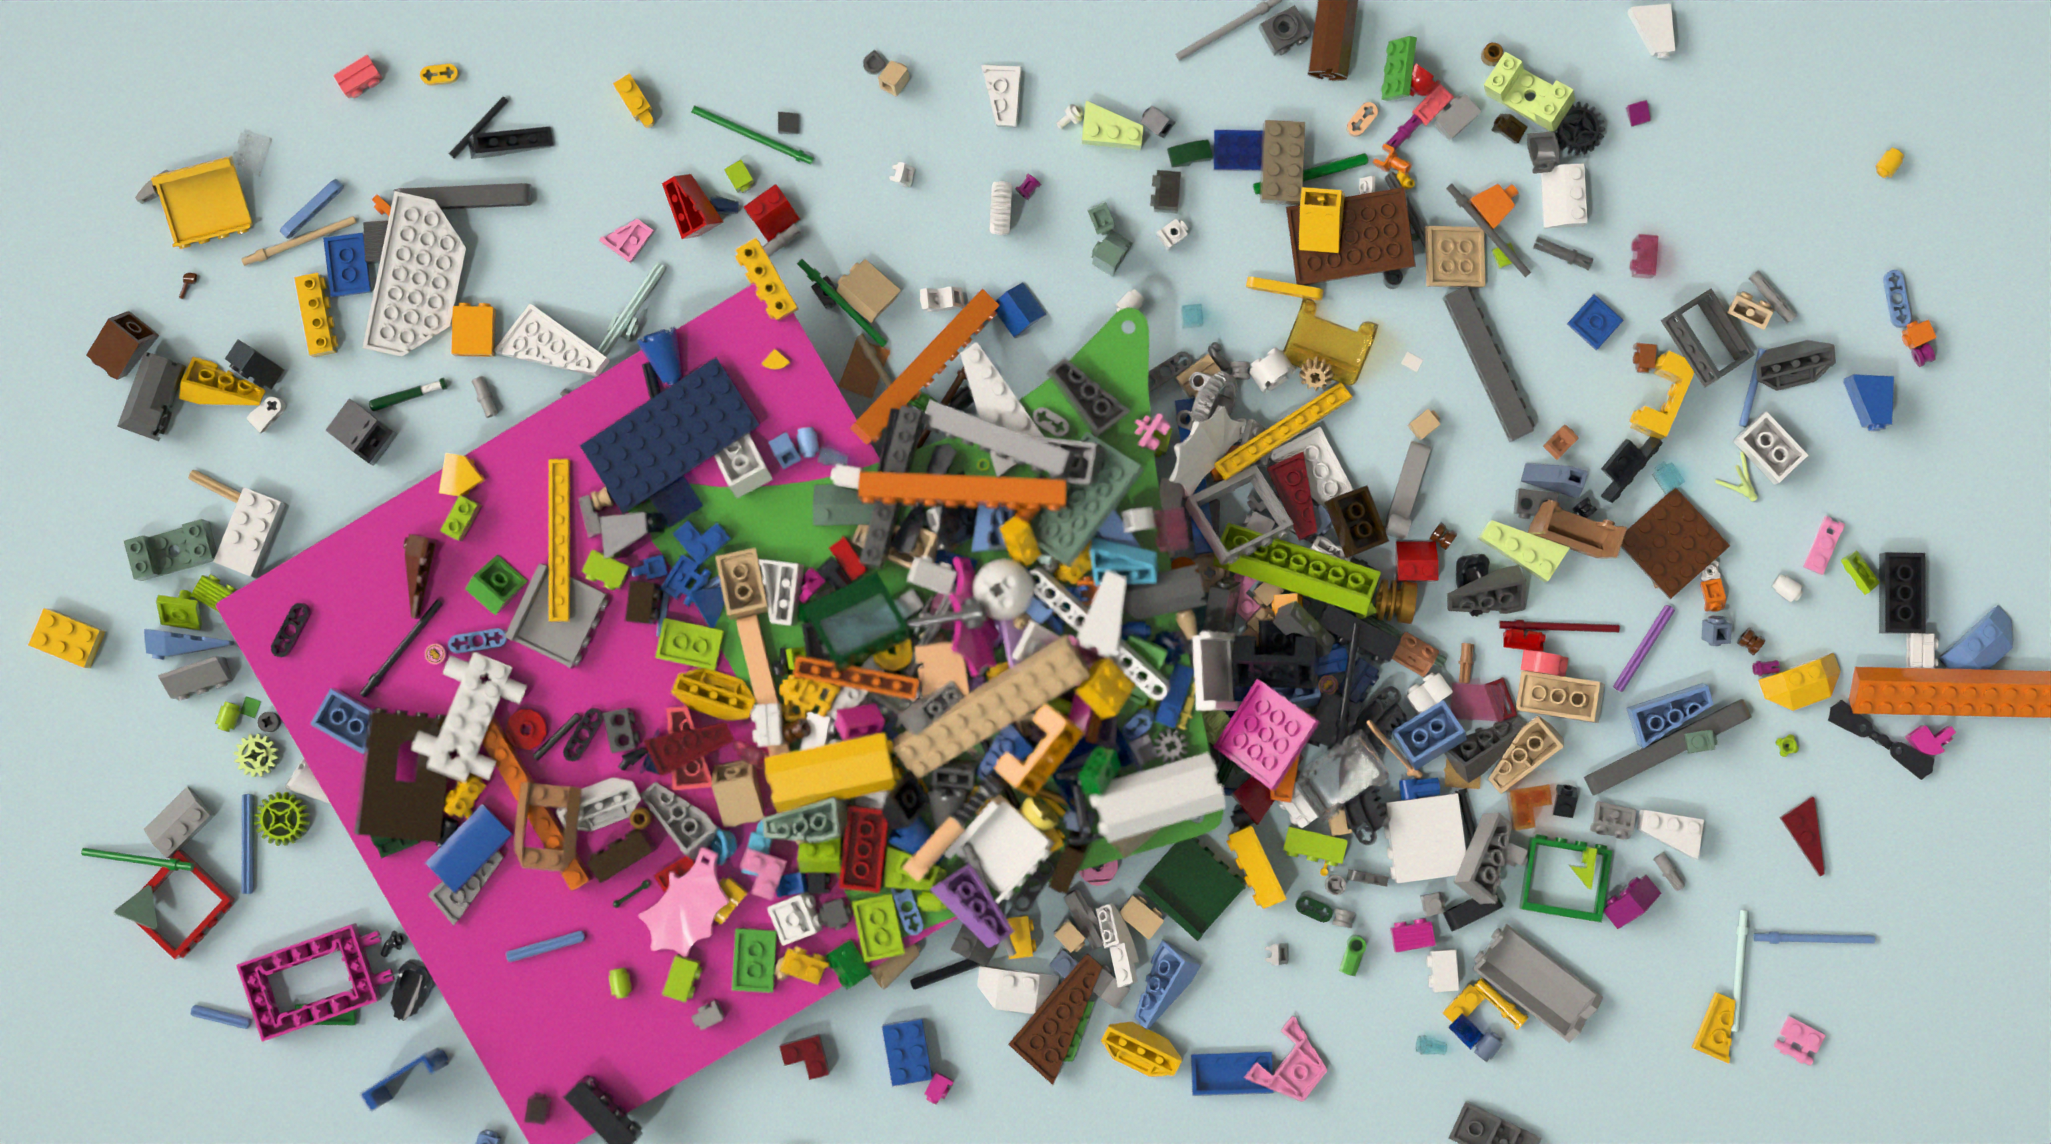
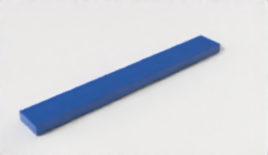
M1195 398L1175 400L1176 415L1182 410L1192 411ZM1190 415L1186 417L1185 421L1187 424L1191 421ZM1178 425L1180 443H1182L1190 436L1191 431ZM1206 477L1199 483L1193 495L1207 489ZM1208 502L1199 508L1212 527ZM1190 515L1195 555L1214 553Z

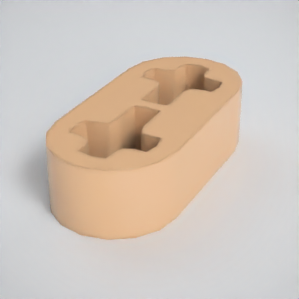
M1372 102L1364 103L1347 124V132L1353 137L1363 134L1377 116V106ZM1364 108H1372L1373 110L1371 113L1373 114V116L1369 114L1364 119L1362 117L1365 114ZM1360 120L1362 122L1359 126L1360 131L1356 130L1354 132L1351 124H1357Z

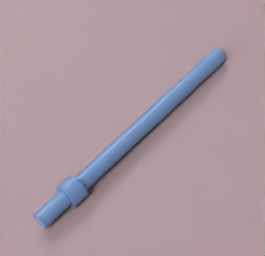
M1769 932V934L1754 933L1753 940L1769 942L1770 944H1779V942L1874 944L1875 936L1779 934V932Z

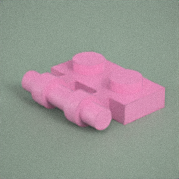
M1788 1016L1779 1033L1786 1037L1784 1043L1776 1040L1774 1047L1779 1049L1780 1053L1796 1058L1797 1062L1810 1066L1814 1059L1807 1055L1808 1051L1811 1050L1817 1053L1826 1035ZM1793 1041L1802 1046L1800 1051L1791 1047Z

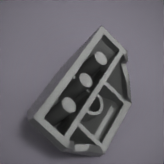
M1805 340L1768 349L1755 362L1757 381L1776 391L1815 382L1830 366L1832 367L1836 363L1835 346L1830 343Z

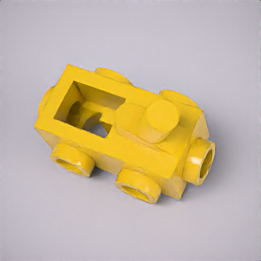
M1091 540L1070 567L1060 562L1056 570L1058 572L1056 576L1063 583L1068 581L1074 585L1087 570L1092 569Z
M788 675V680H783V684H780V696H784V704L781 705V710L785 721L794 723L796 719H806L807 713H811V711L793 702L805 678L800 679V677ZM794 706H799V713L793 712Z
M469 773L466 783L458 781L455 789L446 795L443 810L451 816L456 814L460 818L464 814L468 819L473 814L470 808L473 807L474 800L486 787L482 781L483 777Z

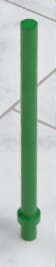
M695 105L692 108L691 113L796 158L795 161H803L811 165L814 160L813 157L804 154L802 150L797 151Z

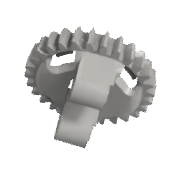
M1218 371L1214 376L1202 372L1193 373L1189 383L1193 389L1199 392L1192 411L1182 410L1176 416L1177 424L1192 431L1195 421L1210 419L1218 405L1224 406L1230 417L1235 406L1234 402L1237 399L1235 395L1238 392L1236 390V379L1226 372ZM1201 377L1204 378V383L1202 386L1199 385V379ZM1224 388V395L1219 394V392ZM1187 415H1190L1191 421L1189 424H1187L1185 421Z

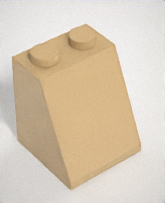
M754 758L715 765L713 768L712 788L724 827H736L742 823H754L763 819L765 808Z

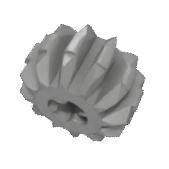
M1167 729L1168 736L1166 737L1161 731L1159 734L1163 740L1158 738L1154 740L1161 744V746H1154V750H1162L1157 754V757L1159 758L1165 754L1163 758L1165 763L1168 757H1171V763H1174V756H1177L1181 761L1183 758L1179 752L1187 754V750L1182 749L1181 746H1188V742H1180L1185 738V735L1183 734L1177 738L1179 733L1177 729L1174 731L1173 736L1171 735V730ZM1172 740L1176 742L1174 745H1177V747L1170 752L1166 750L1168 747H1165L1166 742L1170 743Z

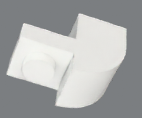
M961 287L920 289L922 309L927 310V312L964 308L963 290Z
M1153 507L1122 512L1125 532L1156 528Z

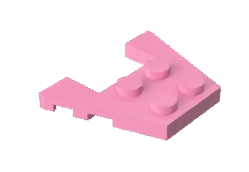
M1292 1016L1280 1031L1291 1039L1296 1046L1273 1075L1261 1065L1255 1063L1244 1078L1303 1102L1328 1070L1316 1050L1312 1048L1305 1032L1301 1030L1297 1019Z

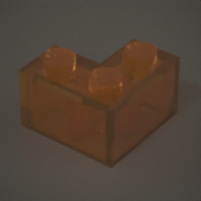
M1543 784L1506 790L1512 830L1536 828L1533 807L1552 805L1550 785Z

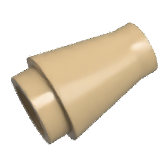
M1191 608L1175 613L1177 617L1175 620L1183 631L1186 640L1193 639V636H1198L1195 612H1192Z

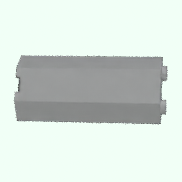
M1508 924L1502 929L1497 928L1491 936L1493 939L1484 951H1480L1474 959L1476 963L1473 970L1570 1043L1581 1032L1586 1020L1598 1010L1603 997Z

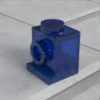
M1463 1013L1448 1027L1470 1050L1485 1036Z

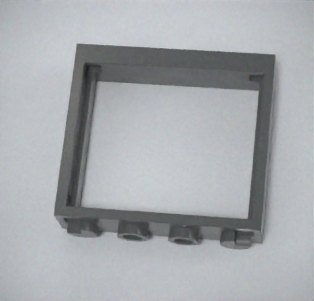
M1712 288L1660 320L1704 388L1755 355ZM1697 304L1735 360L1720 371L1682 315Z

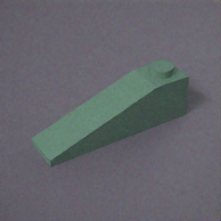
M835 797L763 818L764 837L768 839L823 842L840 837L848 825L847 806Z

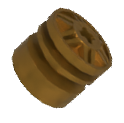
M1383 578L1376 594L1375 608L1377 620H1383L1386 612V620L1391 621L1393 613H1397L1398 623L1412 624L1417 600V583L1403 581L1399 590L1397 589L1396 580H1392L1390 588H1388V579Z

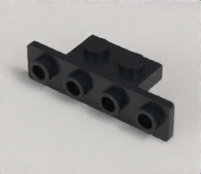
M1649 437L1644 445L1638 449L1630 440L1625 439L1601 468L1612 480V483L1602 493L1601 497L1611 503L1617 500L1627 485L1632 483L1638 472L1646 466L1648 460L1658 452L1663 442L1658 438Z

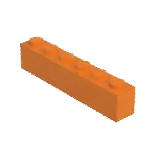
M797 656L793 673L794 677L913 700L916 699L920 681L917 678L855 666L836 673L833 662L804 656Z

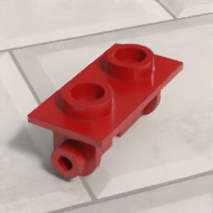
M1505 629V632H1503V647L1543 652V642H1545L1546 634L1528 631L1527 635H1524V630Z

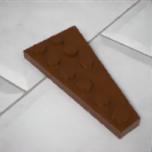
M1089 953L1082 958L1008 1043L1014 1051L1052 1085H1054L1103 968Z

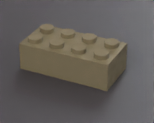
M1264 121L1260 203L1300 205L1303 186L1305 122Z

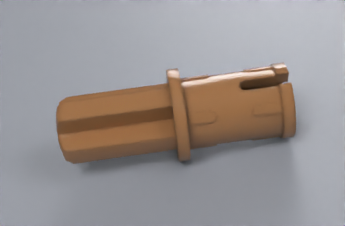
M1461 643L1460 661H1458L1460 664V683H1470L1471 666L1474 665V644Z

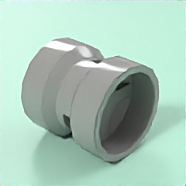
M1333 874L1326 878L1324 886L1328 893L1340 895L1346 889V882L1343 877Z

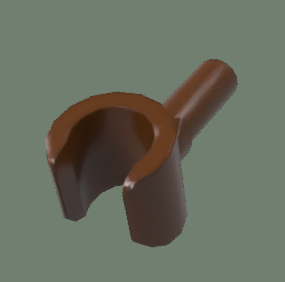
M185 273L183 275L184 283L179 295L180 299H184L189 284H196L197 274Z

